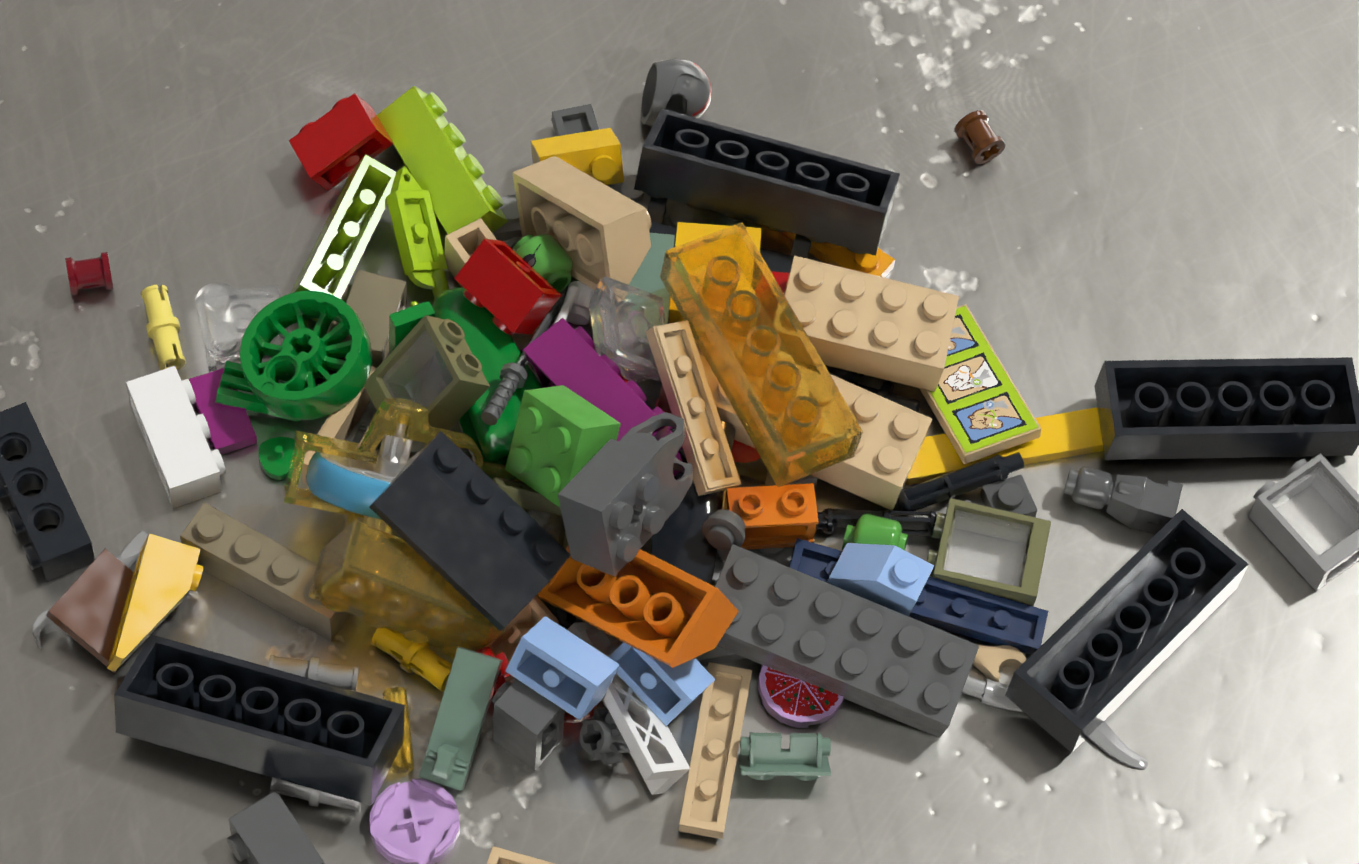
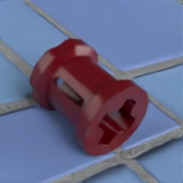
M102 252L100 257L77 261H74L72 257L65 258L71 295H77L79 290L105 286L107 290L113 289L108 252Z

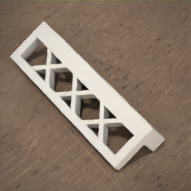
M586 622L573 623L567 629L608 657L623 643ZM616 673L602 701L615 721L630 750L629 753L651 794L665 793L690 767L668 726H665Z

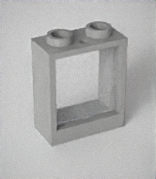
M1321 453L1308 462L1304 459L1299 460L1289 468L1284 479L1276 484L1273 481H1269L1254 494L1255 503L1249 514L1250 519L1315 591L1359 562V494Z

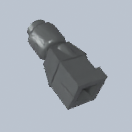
M1083 466L1079 471L1070 469L1064 493L1072 495V500L1075 503L1095 509H1102L1105 505H1108L1106 512L1130 529L1134 528L1156 534L1176 515L1183 484L1168 480L1167 485L1152 482L1144 476L1117 475L1115 481H1113L1110 473Z

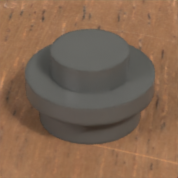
M718 510L706 518L702 525V532L714 548L730 551L732 544L739 547L742 546L745 540V523L739 515L732 511Z

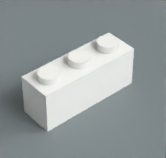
M172 366L126 382L129 404L172 508L174 509L222 492L220 475L226 473L225 465L219 450L211 451L206 439L211 438V433L203 413L196 415L191 404L196 403V397L189 379L181 381L176 367Z

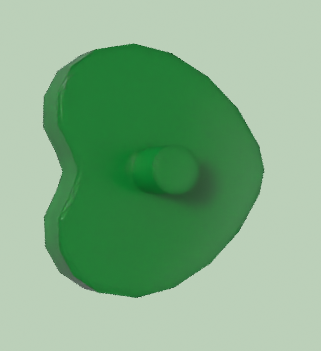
M290 437L271 438L259 446L260 466L266 475L275 480L288 478L291 466L302 457V446L298 441Z

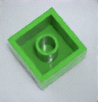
M564 385L524 390L505 470L560 508L558 493L610 439L617 441L621 423Z

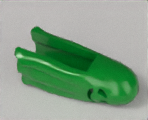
M464 287L448 289L435 299L432 306L435 311V318L450 319L462 328L465 334L464 339L472 354L480 361L482 372L490 385L483 395L458 420L464 442L476 465L491 479L495 476L522 482L505 470L524 390L539 389L542 386L527 364L525 371L528 373V377L524 387L518 388L512 393L513 395L495 425H488L482 421L481 414L501 382L499 377L504 364L512 362L516 364L521 353L512 335L505 333L493 323L494 315L487 308L476 306L464 296ZM438 353L443 372L449 384L453 378L440 353Z

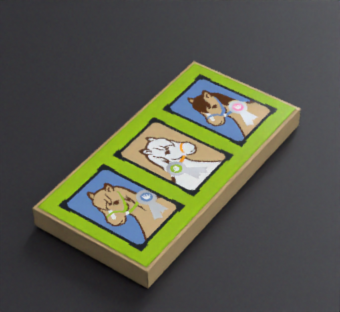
M967 304L958 306L945 367L936 391L919 389L963 464H967L1039 438L1041 427Z

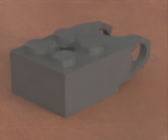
M664 412L632 427L619 442L610 439L558 493L571 559L615 577L628 562H631L636 557L638 551L653 534L658 533L662 529L665 521L679 507L693 482L692 463H684L676 458L677 452L685 439V421L683 418ZM662 426H670L676 429L673 433L661 438L659 441L652 436V433ZM673 470L681 471L684 474L681 478L675 480Z

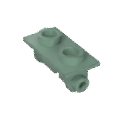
M749 732V737H740V754H738L741 775H749V777L756 780H770L775 776H793L803 781L816 780L820 776H831L828 756L831 754V739L822 738L821 733H790L789 749H781V733Z

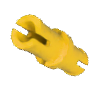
M384 621V624L379 625L371 639L372 645L395 658V660L401 663L400 667L407 673L414 672L444 692L452 664L430 650L427 642L422 639L415 640L390 621Z

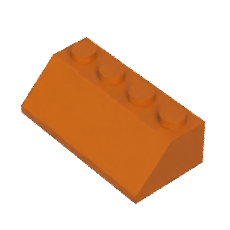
M568 545V547L566 548V551L570 553L569 545ZM641 549L631 562H628L615 577L573 560L570 555L549 583L537 594L542 600L672 668L715 649L739 612L718 588Z

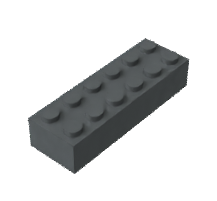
M732 544L715 587L728 598L739 612L717 644L718 647L843 696L844 699L940 738L950 725L979 645Z

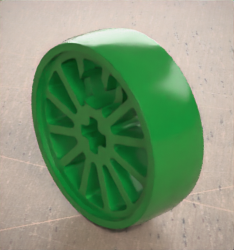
M299 291L277 298L255 315L242 338L240 361L248 385L264 406L282 417L295 420H312L337 412L359 394L371 371L372 348L369 335L361 319L347 303L329 293ZM318 318L314 330L308 329L307 321ZM332 321H336L339 323L337 326H335L331 331L327 333ZM298 322L299 329H295L290 333L285 330V328ZM350 334L351 340L341 342ZM278 335L283 339L282 346L271 344V341ZM264 356L272 357L269 361L262 363ZM327 370L335 371L337 373L330 375L327 372ZM285 374L293 377L288 382L279 383V379ZM322 378L325 382L317 386V379Z

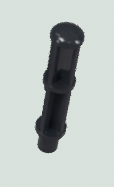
M1019 452L1006 457L996 455L979 463L902 489L897 500L898 506L901 511H916L978 489L983 485L1005 480L1009 473L1024 468L1023 459Z
M827 508L822 512H817L819 523L816 525V529H822L825 533L831 534L836 527L847 528V525L856 526L858 519L862 515L871 514L896 520L901 524L902 529L928 530V532L902 531L904 534L932 537L937 514L934 511L916 512ZM892 515H924V516H928V518H926V517H894V516H892Z

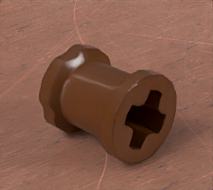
M983 110L967 114L954 128L956 135L959 138H964L972 150V157L976 164L990 162L999 156L1006 146L1000 136H996L987 123L988 115Z

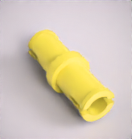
M158 284L148 286L141 291V297L144 301L149 321L146 325L148 337L153 339L159 370L166 369V363L168 368L175 366L178 370L186 364L178 337L181 327L178 318L173 317L168 297V288L165 285L158 287Z

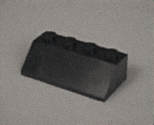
M442 431L412 457L369 506L499 631L503 630L549 583L571 555Z

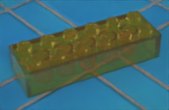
M743 222L666 250L660 278L684 321H689L695 341L777 487L853 458L863 431Z

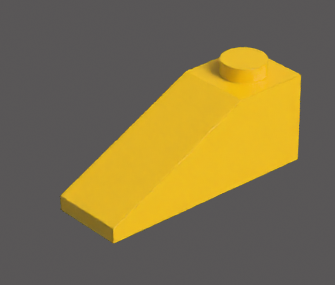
M149 533L139 551L107 669L116 671L182 602L188 591L197 590L203 572V566L197 564L201 549Z

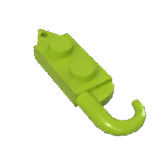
M402 167L397 171L392 193L386 196L404 274L415 285L424 289H432L434 299H436L442 292L449 289L445 270L448 267L429 190H422L407 168ZM412 301L410 303V307L417 305L418 303L416 301Z

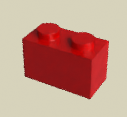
M356 93L336 102L329 112L318 120L303 126L299 133L289 140L309 177L327 191L346 179L365 154L375 158L394 144L373 108Z
M484 238L454 278L465 288L463 291L464 296L476 306L487 308L494 315L493 323L509 335L514 333L532 335L561 297V294L504 241Z

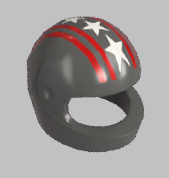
M674 58L653 63L649 69L643 91L641 105L642 123L652 127L661 108L695 118L702 117L709 107L712 96L711 83L705 71L688 59Z

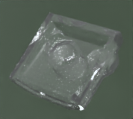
M609 277L600 279L589 305L594 345L608 358L616 362L621 370L620 374L627 380L632 379L636 384L649 378L661 382L645 331L654 326L666 324L662 297Z
M216 282L204 286L198 294L194 295L208 372L224 368L226 360L241 364L240 346L244 332L251 320L261 309L281 297L278 285L232 288L228 284ZM279 335L271 341V344L280 346L283 343V339ZM264 356L262 363L269 361L272 357Z

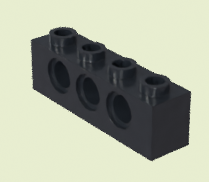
M24 402L1 411L0 499L7 496L12 508L7 509L6 512L15 534L24 532L28 544L23 545V550L31 569L34 570L40 567L46 582L90 565L95 560L92 542L27 403ZM14 455L24 456L22 459L18 461L7 460L8 458ZM33 489L41 491L39 494L31 497L23 495L25 492ZM46 525L58 526L56 529L50 532L39 531L43 526Z

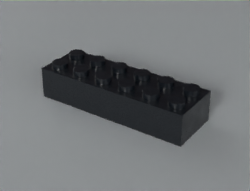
M661 108L642 147L634 189L646 192L653 198H668L686 203L693 209H708L726 214L733 220L755 222L766 225L773 231H787L806 236L813 242H827L846 247L853 253H867L876 256L891 213L900 173Z
M1352 357L1104 361L1094 385L1105 460L1317 456L1320 453L1323 456H1353L1359 445V391Z
M1181 509L1014 672L1005 696L1072 753L1238 587L1249 564Z
M152 634L114 694L116 733L368 805H372L403 744L405 705Z

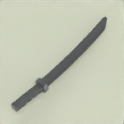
M571 277L570 283L575 281L574 277ZM568 286L560 292L561 297L542 320L527 345L548 330L564 303ZM524 352L516 364L513 362L504 364L501 369L499 387H497L488 402L489 404H487L481 414V419L484 423L495 425L510 401L512 393L516 389L524 387L528 377V373L525 371L528 360Z

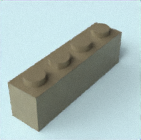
M205 502L180 535L182 544L201 549L197 564L203 566L205 572L331 642L355 609L354 584Z

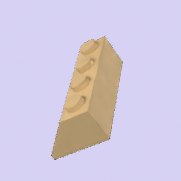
M556 156L514 171L513 179L522 238L527 235H534V237L540 234L551 235L572 259L573 268L570 274L572 277L613 302L620 300L651 248L649 233L651 218L647 209Z

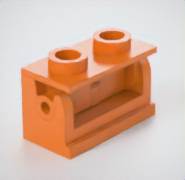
M814 483L727 488L724 510L736 513L745 523V540L741 548L749 550L794 547L797 538L814 543L816 525L819 523Z

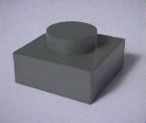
M591 104L552 111L551 121L556 136L599 130Z
M1022 474L982 486L980 495L985 506L1036 517L1038 510Z

